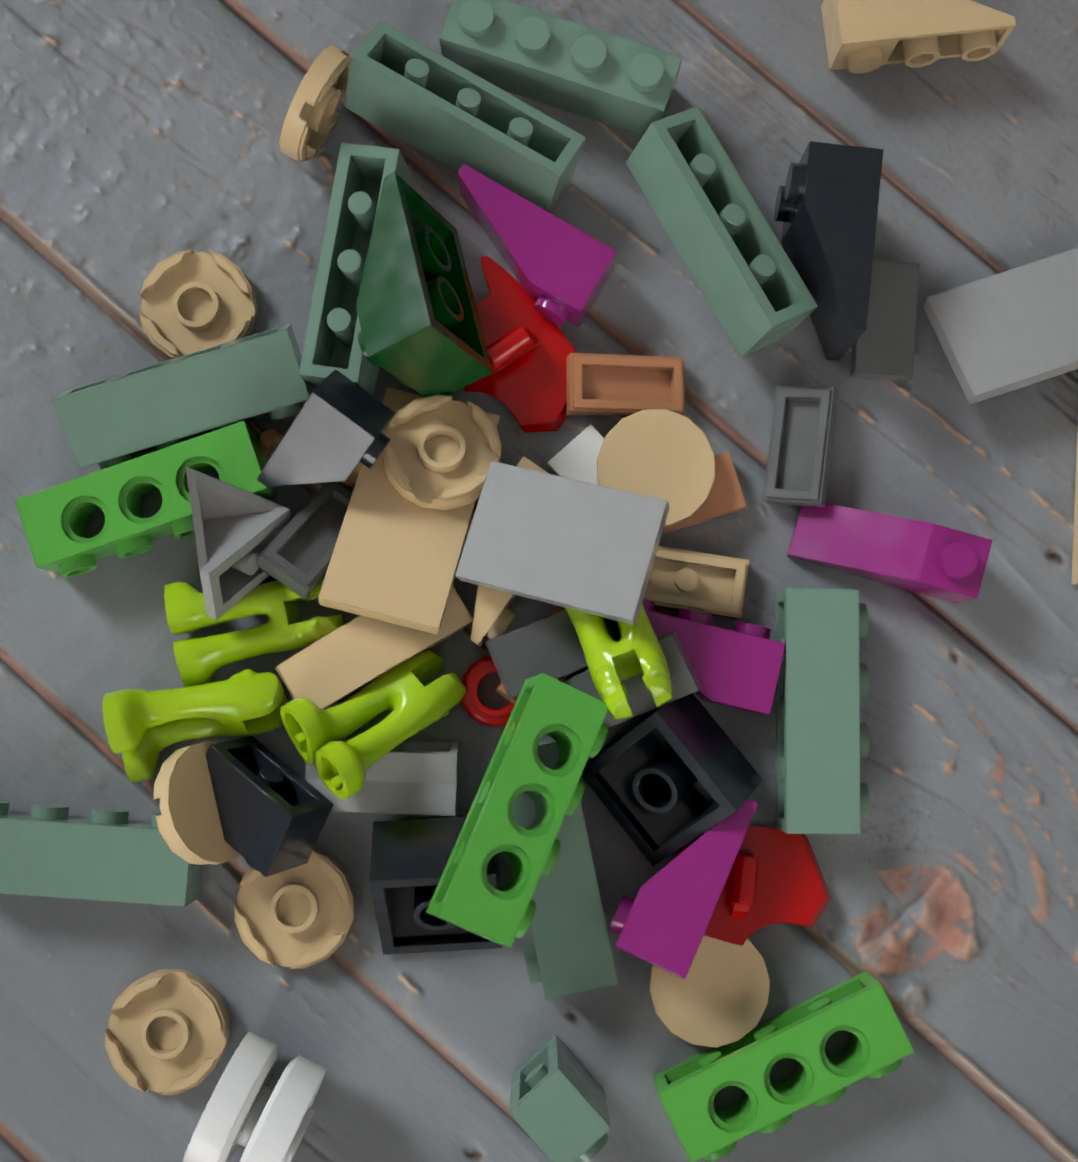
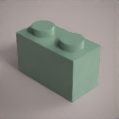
M557 1035L512 1075L509 1113L551 1162H575L576 1160L578 1162H589L600 1152L608 1140L606 1132L611 1129L604 1089Z

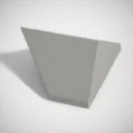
M186 467L206 613L208 617L217 621L270 576V574L257 566L258 556L291 521L290 510L282 505Z

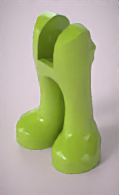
M278 580L258 585L217 621L207 616L203 593L197 591L189 583L178 581L164 586L167 622L171 633L175 636L188 634L204 627H211L239 618L255 615H267L269 617L268 622L260 626L175 641L173 643L174 655L185 687L212 683L216 670L233 662L263 654L308 647L344 625L343 614L326 617L317 616L302 622L297 602L305 601V599ZM323 581L309 595L306 601L318 599Z
M643 604L641 605L636 625L617 621L621 633L619 642L614 641L610 636L603 617L565 608L580 640L594 686L602 701L606 703L608 712L615 720L634 717L628 702L629 694L625 684H621V682L643 672V681L646 688L652 693L657 708L673 699V686L668 664Z
M427 649L374 679L360 691L336 706L322 710L308 698L300 697L282 706L280 714L289 737L304 761L309 765L316 762L319 778L328 790L338 798L348 800L362 789L365 783L366 772L375 763L406 739L432 723L437 722L439 719L446 717L450 709L459 704L464 697L466 688L459 676L454 672L445 674L431 682L441 670L443 658L431 649ZM392 710L385 719L372 728L349 739L347 742H343L345 738L380 713Z
M246 669L232 675L227 680L154 691L122 689L105 693L102 699V712L105 732L111 750L115 754L122 753L127 776L132 783L153 778L159 762L160 751L172 744L191 739L254 735L283 726L280 708L287 704L288 700L284 694L283 686L275 674L271 672L256 673L252 669Z

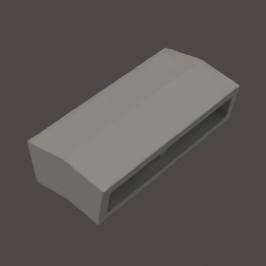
M347 737L343 740V742H347L349 739H352L354 737ZM406 739L366 772L365 783L362 789L348 800L340 799L328 790L319 778L316 762L312 765L305 762L306 781L334 804L331 812L456 816L458 809L460 741Z

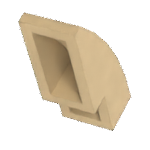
M453 586L439 635L359 616L282 662L275 669L293 700L305 697L324 710L364 688L374 679L410 658L461 632L473 622V619Z

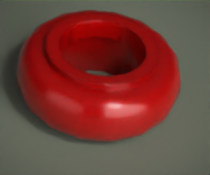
M490 655L482 657L471 664L463 675L462 683L466 688V694L461 699V702L473 720L483 726L499 728L506 726L514 704L510 702L505 707L494 710V708H489L483 704L479 697L478 689L483 679L497 672Z

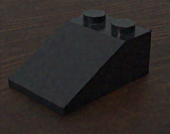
M810 141L800 162H791L786 186H779L774 220L783 222L782 246L818 305L810 314V318L826 359L838 361L866 331L884 149Z

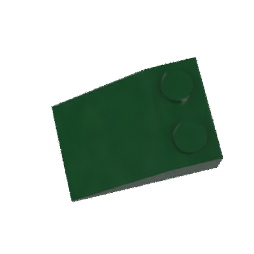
M395 172L384 177L356 303L361 326L358 342L364 356L371 364L381 366L397 377L405 387L413 388L424 397L436 394L449 395L493 373L457 229Z

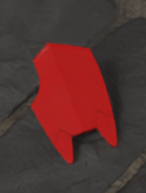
M482 256L481 266L490 294L475 304L493 373L463 387L465 392L484 393L500 401L510 410L524 433L559 431L568 416L566 358L570 353L577 352L557 324L535 310L534 305L537 301L529 296L520 283L488 256Z
M749 825L704 936L743 946L745 941L754 932L768 925L788 923L814 927L829 903L831 896L807 836L805 834H787L778 828ZM701 834L700 836H698L697 838H695L694 840H692L691 842H689L673 854L678 856L692 843H694L698 838H700L703 834Z

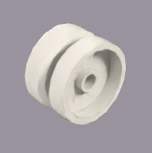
M249 1031L233 1054L210 1097L185 1152L183 1162H230L238 1145L245 1147L240 1162H291L315 1112L311 1106L326 1075L327 1068L299 1055L288 1063L275 1088L272 1089L268 1087V1084L279 1059L277 1044Z

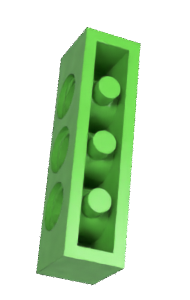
M241 421L15 499L36 568L60 573L62 578L75 577L95 570L97 568L95 560L117 553L118 558H129L148 552L154 548L152 540L172 533L175 539L195 536L186 467L203 474L208 471H217L220 481L267 500L278 497L275 486L266 487L257 480L267 462L257 442L258 435L256 431L245 421ZM153 490H160L162 494L160 510L154 516L144 518L140 509L142 499L147 493ZM102 509L105 515L104 527L98 535L89 538L85 530L86 520L92 512Z
M545 673L525 679L426 913L509 948L512 947L515 937L521 938L524 936L535 914L536 902L531 900L539 878L541 875L545 877L550 873L558 858L561 842L556 839L564 816L569 817L575 812L583 796L585 783L580 780L588 757L594 758L606 739L608 725L603 723L608 708L605 702ZM544 735L553 738L559 747V760L552 769L544 766L538 757V743ZM521 793L530 796L536 808L533 822L525 829L516 823L512 813L513 803ZM501 852L510 861L511 876L503 887L495 889L488 881L487 866L490 859Z
M864 971L757 1024L739 1041L716 1048L710 1047L652 1077L658 1096L689 1161L695 1162L701 1158L705 1161H714L733 1151L737 1145L736 1141L756 1131L766 1134L782 1128L791 1120L792 1113L812 1103L815 1106H824L838 1100L846 1093V1086L866 1076L870 1079H876L891 1074L900 1067V1059L914 1053V1050L881 983L867 971ZM837 1031L850 1032V1043L844 1052L838 1055L825 1054L826 1042L833 1033ZM784 1058L797 1060L796 1071L790 1079L783 1082H775L769 1079L770 1070L777 1061ZM737 1086L743 1089L742 1098L734 1107L723 1109L714 1105V1098L722 1088Z

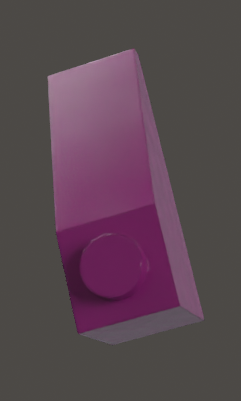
M463 163L457 173L460 194L517 281L527 291L529 296L537 301L534 305L535 310L556 324L564 325L567 320L580 327L614 269L617 251Z
M826 503L825 507L800 506L787 556L951 603H959L978 599L993 540L934 523Z
M747 798L737 811L710 828L643 884L635 900L625 895L623 896L609 930L620 935L615 945L616 948L681 979H686L758 806L757 802Z

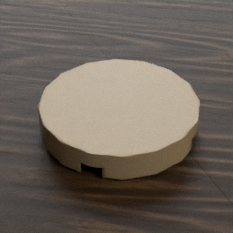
M332 44L325 48L312 63L302 79L286 114L279 140L280 152L302 163L301 160L307 161L310 158H314L324 146L338 122L337 117L339 113L336 112L340 97L346 99L349 63L352 55Z
M193 250L176 252L159 262L144 280L140 294L142 297L141 311H139L141 326L151 343L171 359L253 334L258 315L255 291L240 267L220 253L208 251L209 253H194Z
M436 394L413 400L395 413L389 423V429L385 433L391 439L382 452V461L388 481L403 498L422 508L447 511L470 505L480 498L491 461L500 463L502 443L495 423L481 407L467 401V405L460 401H453L452 396Z
M667 409L641 410L622 418L605 436L597 457L598 485L668 501L670 508L664 528L688 519L706 501L715 479L714 452L705 433L688 417Z
M209 740L176 749L162 763L154 783L153 800L160 798L159 807L162 814L155 816L159 832L173 853L189 864L216 865L240 856L224 840L206 759L209 745L217 744V742Z
M314 848L308 863L268 877L251 868L241 881L237 894V904H235V923L242 941L259 960L273 966L277 964L282 967H290L289 969H305L328 959L346 940L355 919L356 893L347 871L331 855Z
M703 936L686 979H681L650 964L649 991L657 1016L672 1034L691 1045L716 1048L739 1041L757 1026L768 1005L770 978L764 958L749 939L745 941L743 946Z
M159 969L135 980L115 1000L110 1011L111 1016L108 1029L105 1032V1047L112 1066L131 1087L143 1092L150 1090L154 1093L162 1092L161 1095H177L198 1086L220 1063L229 1042V1014L221 994L205 978L185 969Z

